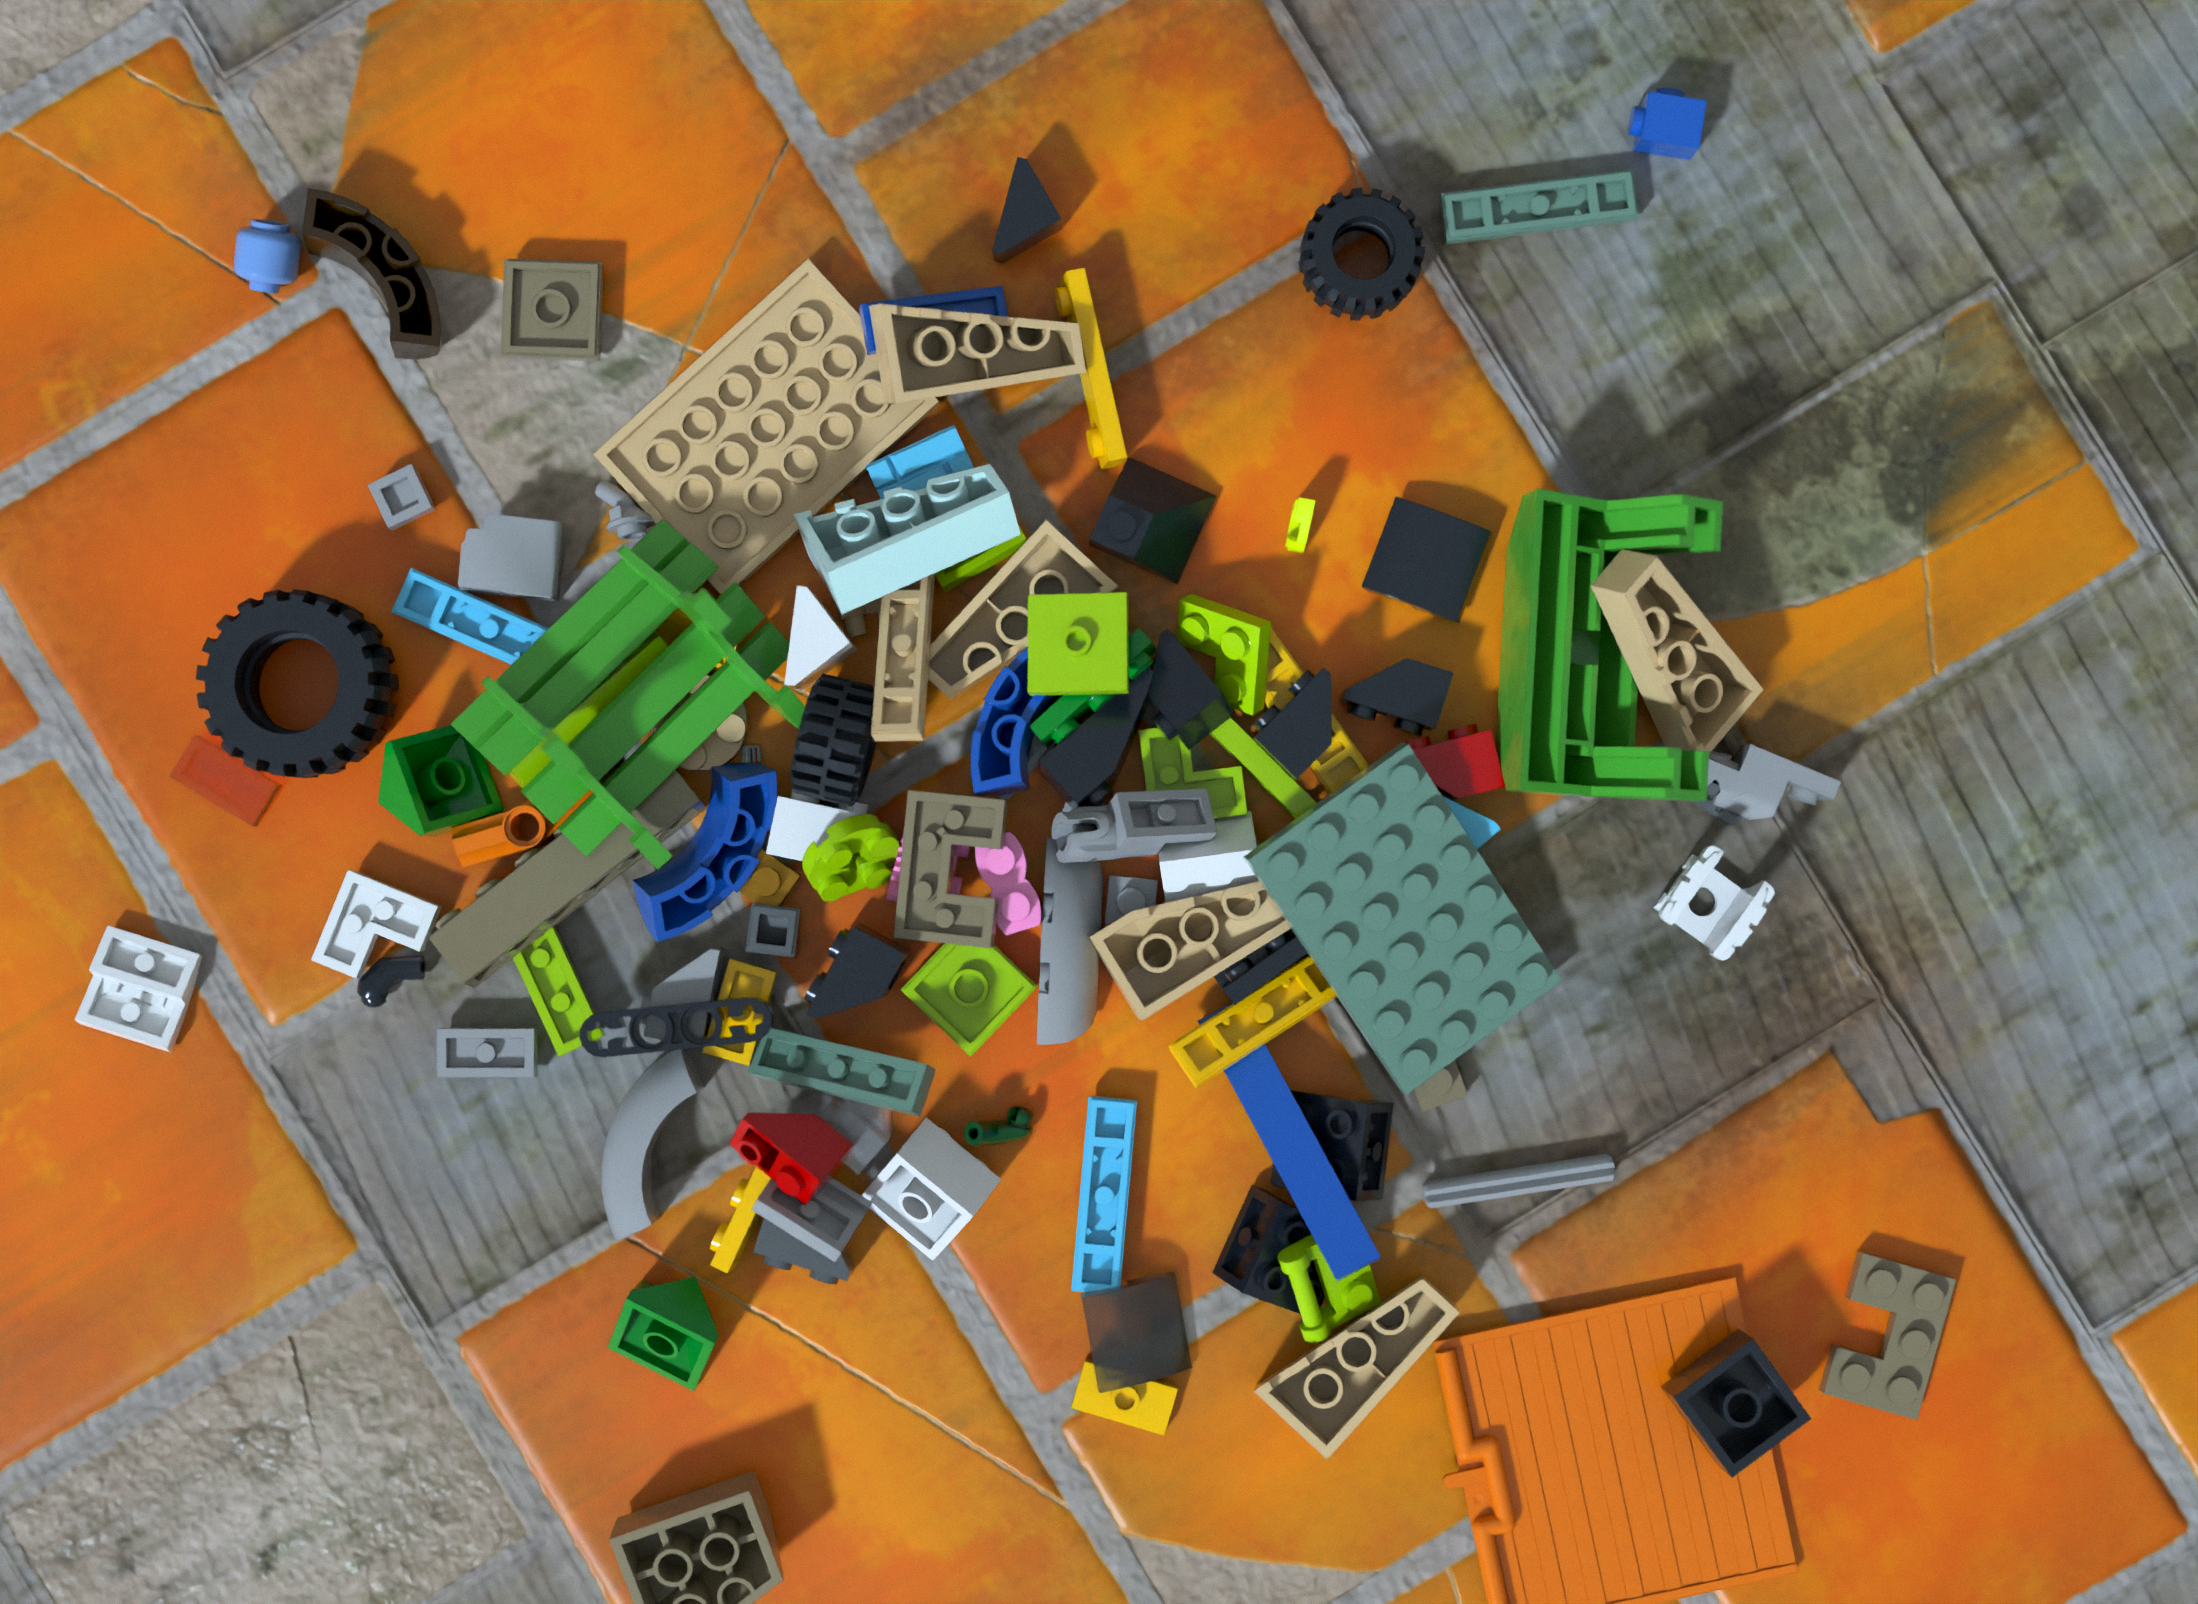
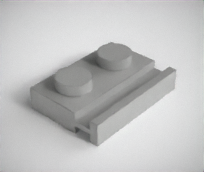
M831 1178L812 1200L804 1206L795 1197L784 1193L777 1183L770 1179L751 1210L836 1262L872 1202L834 1178Z

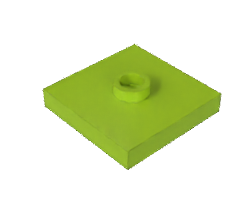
M1127 592L1028 595V694L1030 696L1129 694V596Z
M944 943L902 987L901 991L971 1057L1038 985L995 944L993 948Z

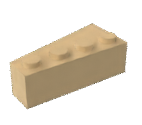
M889 304L869 305L885 403L896 404L1086 373L1079 323Z
M1045 520L930 645L928 679L952 701L1012 662L1028 647V595L1117 593L1119 586Z
M1622 549L1591 584V588L1665 747L1709 751L1710 754L1764 689L1657 556Z
M1421 1275L1383 1300L1379 1305L1371 1308L1257 1384L1254 1392L1322 1456L1328 1459L1460 1313L1459 1308Z

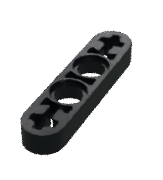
M740 997L604 1011L591 1015L584 1021L580 1028V1041L584 1049L596 1057L748 1043L760 1040L770 1032L774 1024V1014L771 1006L759 997ZM747 1005L753 1006L756 1014H763L764 1022L756 1025V1033H749L747 1025L742 1024L729 1027L732 1036H723L725 1018L721 1007H729L728 1017L745 1014ZM697 1010H705L714 1017L715 1030L707 1038H698L689 1030V1018ZM648 1015H656L665 1022L666 1035L658 1043H649L640 1034V1023ZM623 1017H631L629 1035L634 1046L626 1047L627 1036L609 1040L608 1048H602L601 1040L592 1039L591 1032L600 1027V1020L605 1021L608 1029L626 1027Z

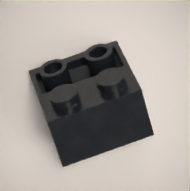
M863 924L852 926L851 930L846 928L844 931L840 930L827 956L834 959L828 973L822 971L821 974L818 973L804 997V1000L811 1003L806 1015L816 1019L885 997L890 993L912 950Z

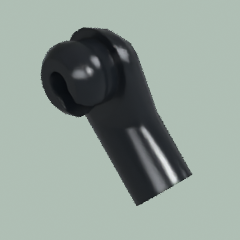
M395 956L378 959L358 981L357 993L361 996L363 1004L372 1008L383 1005L388 996L387 990L396 980H423L426 974L424 956Z

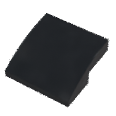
M1395 497L1362 587L1366 591L1411 605L1416 610L1459 624L1493 533L1490 530L1452 515Z

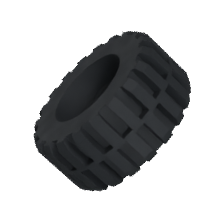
M293 589L292 592L281 590L264 592L263 599L261 600L249 598L238 604L237 607L240 613L236 616L225 614L216 624L217 628L222 631L217 639L207 637L201 650L210 655L207 666L197 665L196 680L205 681V692L197 693L196 696L199 709L208 710L211 717L204 722L210 734L221 736L224 741H222L220 747L231 757H240L243 759V765L256 771L269 772L271 775L316 778L321 774L332 775L346 770L347 763L359 762L369 754L367 746L371 742L379 743L387 732L385 728L381 727L386 716L394 717L397 704L390 702L391 690H399L398 675L391 674L389 664L395 662L391 648L383 646L380 641L383 634L375 624L367 622L363 618L364 614L337 599L306 590ZM293 639H309L324 646L331 654L338 672V692L331 710L318 724L306 730H288L276 725L267 715L260 698V677L266 661L277 648Z

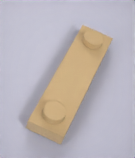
M935 573L881 597L871 735L875 742L924 740Z

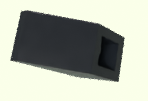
M1406 658L1341 692L1339 702L1349 705L1347 713L1375 721L1376 715L1380 714L1395 719L1393 728L1421 736L1423 729L1430 731L1436 729L1453 672Z
M1325 668L1321 669L1316 675L1308 669L1288 689L1294 698L1282 710L1273 704L1253 724L1260 731L1253 740L1293 780L1298 779L1332 744L1331 674Z

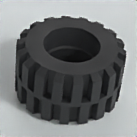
M1353 188L1347 196H1343L1342 192L1332 196L1330 203L1327 205L1322 203L1315 211L1312 220H1309L1299 250L1300 259L1298 262L1299 272L1304 274L1303 285L1307 292L1313 291L1315 294L1314 301L1320 307L1324 304L1332 308L1330 314L1340 317L1341 313L1350 314V320L1360 321L1364 315H1369L1370 319L1381 317L1383 311L1387 309L1392 311L1404 297H1407L1422 269L1421 263L1425 256V247H1421V241L1424 235L1421 226L1415 228L1413 224L1416 216L1410 208L1404 212L1399 207L1402 201L1394 195L1390 201L1382 198V190L1373 188L1371 194H1363L1362 188ZM1351 231H1365L1375 235L1387 249L1389 256L1387 269L1383 274L1372 279H1357L1347 275L1339 268L1333 256V246L1337 238Z
M824 673L813 684L803 711L793 753L791 784L794 793L851 807L860 798L869 774L877 743L871 735L875 686Z

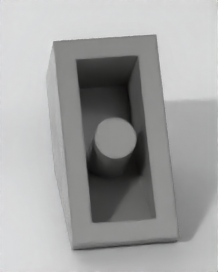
M718 947L709 949L652 988L651 996L644 995L640 1008L716 1000L726 949ZM705 1010L695 1011L691 1014L688 1022L690 1032L698 1038H707L713 1016ZM648 1015L641 1021V1024H646L643 1036L663 1040L666 1035V1025L660 1017Z

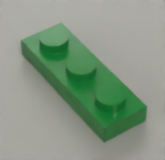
M1140 628L1129 636V677L1131 680L1139 676L1153 663V659L1150 656L1156 651L1153 642ZM1116 694L1063 695L1029 727L1047 748L1054 742L1059 744L1080 726L1077 721L1089 710L1092 709L1096 712Z

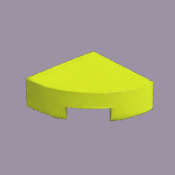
M1299 497L1293 503L1285 543L1288 551L1304 552L1316 500Z

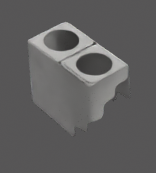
M487 513L484 516V527L481 529L469 528L466 531L465 541L461 543L458 587L463 591L559 601L568 526L558 521Z

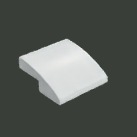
M107 925L89 968L93 977L74 1020L81 1025L172 1053L195 987L202 956L192 951Z

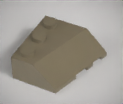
M755 1470L618 1517L609 1538L634 1604H753L783 1581L784 1578L771 1512Z

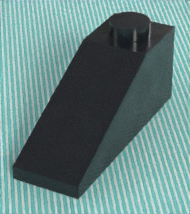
M1150 667L1129 683V694H1116L1038 760L1040 774L1072 809L1102 806L1113 795L1114 791L1111 788L1116 784L1150 703L1149 691L1153 674Z

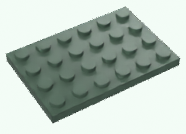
M1401 742L1243 857L1393 1081L1405 1095L1411 1093L1562 981L1407 743Z

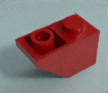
M1476 724L1449 730L1450 740L1431 745L1429 736L1404 742L1409 744L1439 792L1450 799H1459L1505 787L1491 730L1478 733Z
M748 1112L742 1118L729 1143L746 1162L758 1167L774 1180L784 1193L795 1197L804 1206L840 1170L853 1147L850 1141L816 1114Z

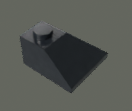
M1128 457L1090 536L1089 546L1178 584L1216 499V495Z

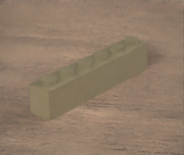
M675 769L631 815L648 829L660 843H663L707 808ZM623 823L619 824L587 857L557 829L553 834L556 838L542 850L533 848L523 854L514 864L517 868L503 880L495 878L483 885L475 894L477 900L463 911L457 908L444 915L436 923L438 930L428 938L464 984L475 989L516 955L542 937L549 929L560 923L645 856L628 840L634 833Z

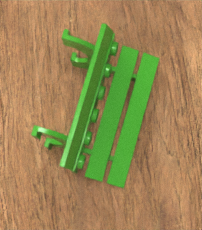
M663 519L631 550L627 546L622 545L616 551L621 559L495 681L487 676L481 682L486 690L451 723L504 776L543 741L544 743L540 748L551 761L521 792L550 822L555 824L591 790L593 793L557 829L587 857L619 824L623 823L634 833L628 840L658 870L672 855L631 813L754 691L798 729L805 708L789 687L784 685L779 691H776L765 681L788 659L790 643L773 624L767 621L736 651L734 647L765 618L764 614L735 582L716 600L703 588L694 595L693 593L719 567L710 557L694 544L689 543L683 535ZM677 608L684 612L693 623L566 745L552 730ZM724 658L726 662L623 764L600 784L598 781Z

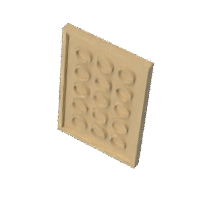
M807 259L593 455L640 507L652 516V520L656 524L663 519L683 535L689 543L694 544L718 565L719 568L707 580L722 594L734 582L741 586L800 532L794 514L811 510L813 517L818 516L867 471L865 465L884 456L940 404L935 397L896 404L884 402L877 354L867 355L860 315L814 264Z

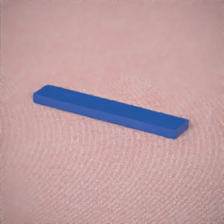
M1230 1003L1224 1006L1223 1008L1211 1013L1210 1015L1198 1020L1199 1025H1201L1211 1017L1215 1016L1225 1008L1229 1007L1233 1003ZM1264 1044L1224 1070L1337 1282L1381 1259L1266 1045Z

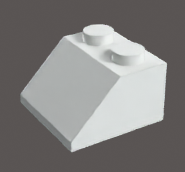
M926 1117L861 1196L872 1202L869 1208L933 1261L972 1219L1001 1181V1178L993 1173L984 1162L975 1158L953 1140L945 1130L939 1128Z

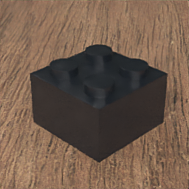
M1740 1329L1734 1331L1660 1386L1716 1464L1731 1478L1811 1420L1809 1414L1755 1340Z

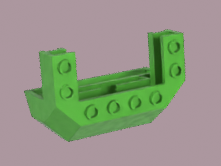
M1538 488L1523 495L1507 546L1495 744L1506 791L1618 799L1707 801L1709 751L1682 750V748L1635 747L1638 687L1591 588V584L1622 549L1653 556L1720 551L1723 501L1685 494L1602 500Z

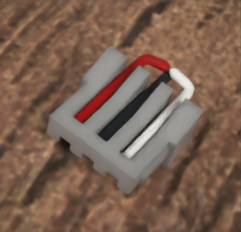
M760 745L743 746L742 763L758 764V762H762Z

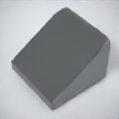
M752 903L745 952L797 958L801 909Z

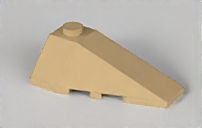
M1260 881L1130 911L1090 936V939L1135 1016L1140 1021H1143L1291 929V927Z

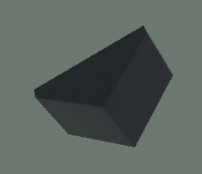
M1017 157L992 249L994 261L1001 263L1010 260L1062 230L1061 217L1028 160Z

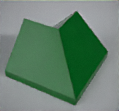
M452 725L391 740L385 744L378 803L419 836L435 837L451 831L452 827L504 811L484 756Z
M696 1276L655 1286L641 1280L628 1294L608 1345L609 1349L692 1391L698 1385L719 1336Z

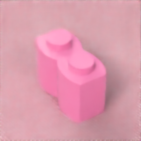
M1009 831L1005 833L1004 849L976 847L975 859L979 873L985 883L992 889L990 897L999 898L996 923L1002 932L1010 935L1040 925L1042 921V904L1036 888L1026 878L1028 869L1027 857L1019 839Z

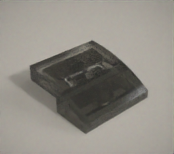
M1174 1271L1127 1280V1285L1081 1293L1099 1393L1150 1382L1192 1368Z

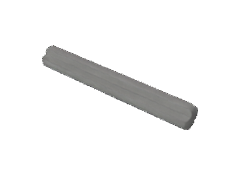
M1601 1154L1431 1180L1423 1183L1424 1201L1429 1208H1438L1609 1182L1615 1179V1166L1610 1155Z

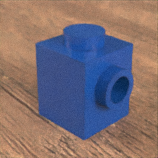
M1658 88L1655 92H1648L1640 106H1633L1631 110L1628 135L1635 136L1633 152L1690 160L1700 149L1707 100L1684 97L1683 91L1674 88Z

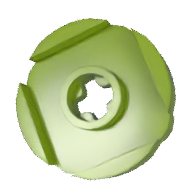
M861 814L840 820L827 828L826 832L829 838L823 841L819 847L813 841L803 856L802 868L810 884L818 891L824 901L831 902L841 898L843 895L857 892L866 887L876 889L886 884L892 876L890 867L896 860L899 840L886 821L885 824L880 823L875 815Z

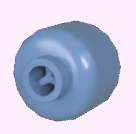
M251 219L250 226L241 228L236 234L234 272L241 278L250 280L249 289L279 293L280 284H291L298 277L301 240L297 235L290 232L289 224Z

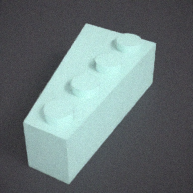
M991 464L929 479L926 488L916 491L902 489V486L883 491L885 499L856 506L854 499L835 503L836 511L813 517L811 510L794 514L807 554L841 614L863 606L1021 535L1010 493Z

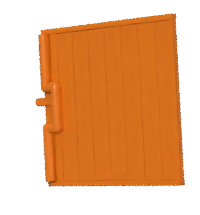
M1728 1276L1436 1339L1432 1343L1459 1469L1457 1472L1445 1474L1442 1478V1483L1447 1489L1463 1488L1487 1604H1658L1798 1573L1772 1449L1731 1478L1716 1464L1660 1387L1737 1329L1747 1334L1736 1277Z

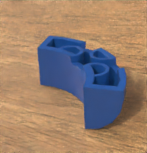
M1028 647L1007 667L1004 666L984 698L985 704L981 711L976 731L974 730L971 746V777L974 794L998 796L1030 790L1028 760L1034 732L1030 729L1029 725L1041 716L1061 695L1030 696L1028 694Z
M730 763L711 767L712 784L709 805L695 836L674 859L659 870L633 879L635 895L642 918L648 931L657 942L675 937L714 915L711 911L721 904L733 891L738 893L749 879L760 861L757 855L765 840L767 830L771 831L777 803V775L775 769L755 763Z

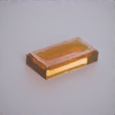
M199 735L193 736L169 776L251 826L259 824L282 786L263 773L243 765V761L236 757H231L226 751Z

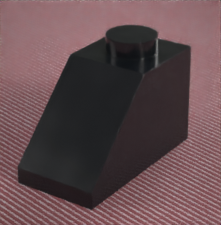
M1168 628L1159 635L1149 691V699L1158 711V714L1152 717V720L1169 741L1177 736L1189 750L1232 717L1234 712L1223 693Z

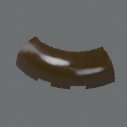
M308 188L302 236L308 253L345 265L359 274L375 289L389 312L390 343L395 358L425 359L438 355L441 346V321L435 290L419 256L409 242L395 228L392 229L380 218L370 213L367 207L337 194Z

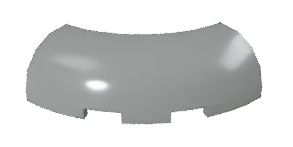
M1047 838L1037 1020V1044L1039 1045L1066 1043L1082 1036L1093 1025L1098 999L1100 955L1093 945L1090 936L1101 930L1104 877L1101 861L1059 862L1056 856L1058 851L1056 839Z
M686 1049L669 1052L650 1066L637 1079L623 1098L609 1127L603 1149L601 1187L606 1215L616 1241L652 1225L660 1218L651 1184V1156L659 1132L674 1111L693 1094L705 1088Z

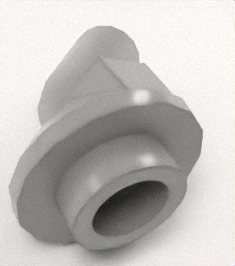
M603 480L597 485L595 490L596 496L614 507L609 509L610 521L606 525L607 532L618 534L619 540H631L645 536L647 534L646 528L655 523L652 520V516L641 507L636 506L634 499L610 481Z

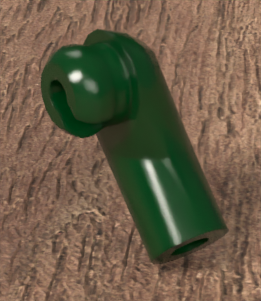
M1012 1106L1007 1111V1120L969 1122L964 1128V1138L972 1146L997 1145L1025 1139L1033 1129L1030 1126L1033 1113L1028 1108Z

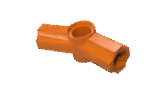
M589 790L555 824L550 822L528 799L521 806H516L507 812L452 827V843L462 868L547 845L557 827L593 792ZM527 814H532L539 822L538 834L530 841L523 839L518 831L519 821Z

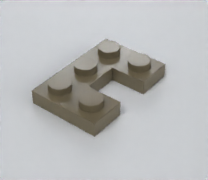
M908 790L893 938L984 948L994 947L999 898L950 892L955 845L1004 849L1008 800Z
M1857 1250L1845 1297L1852 1301L1891 1311L1878 1356L1831 1343L1819 1391L1826 1395L1917 1420L1956 1279Z

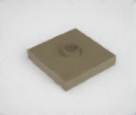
M504 259L501 356L513 359L600 361L604 265L601 262Z

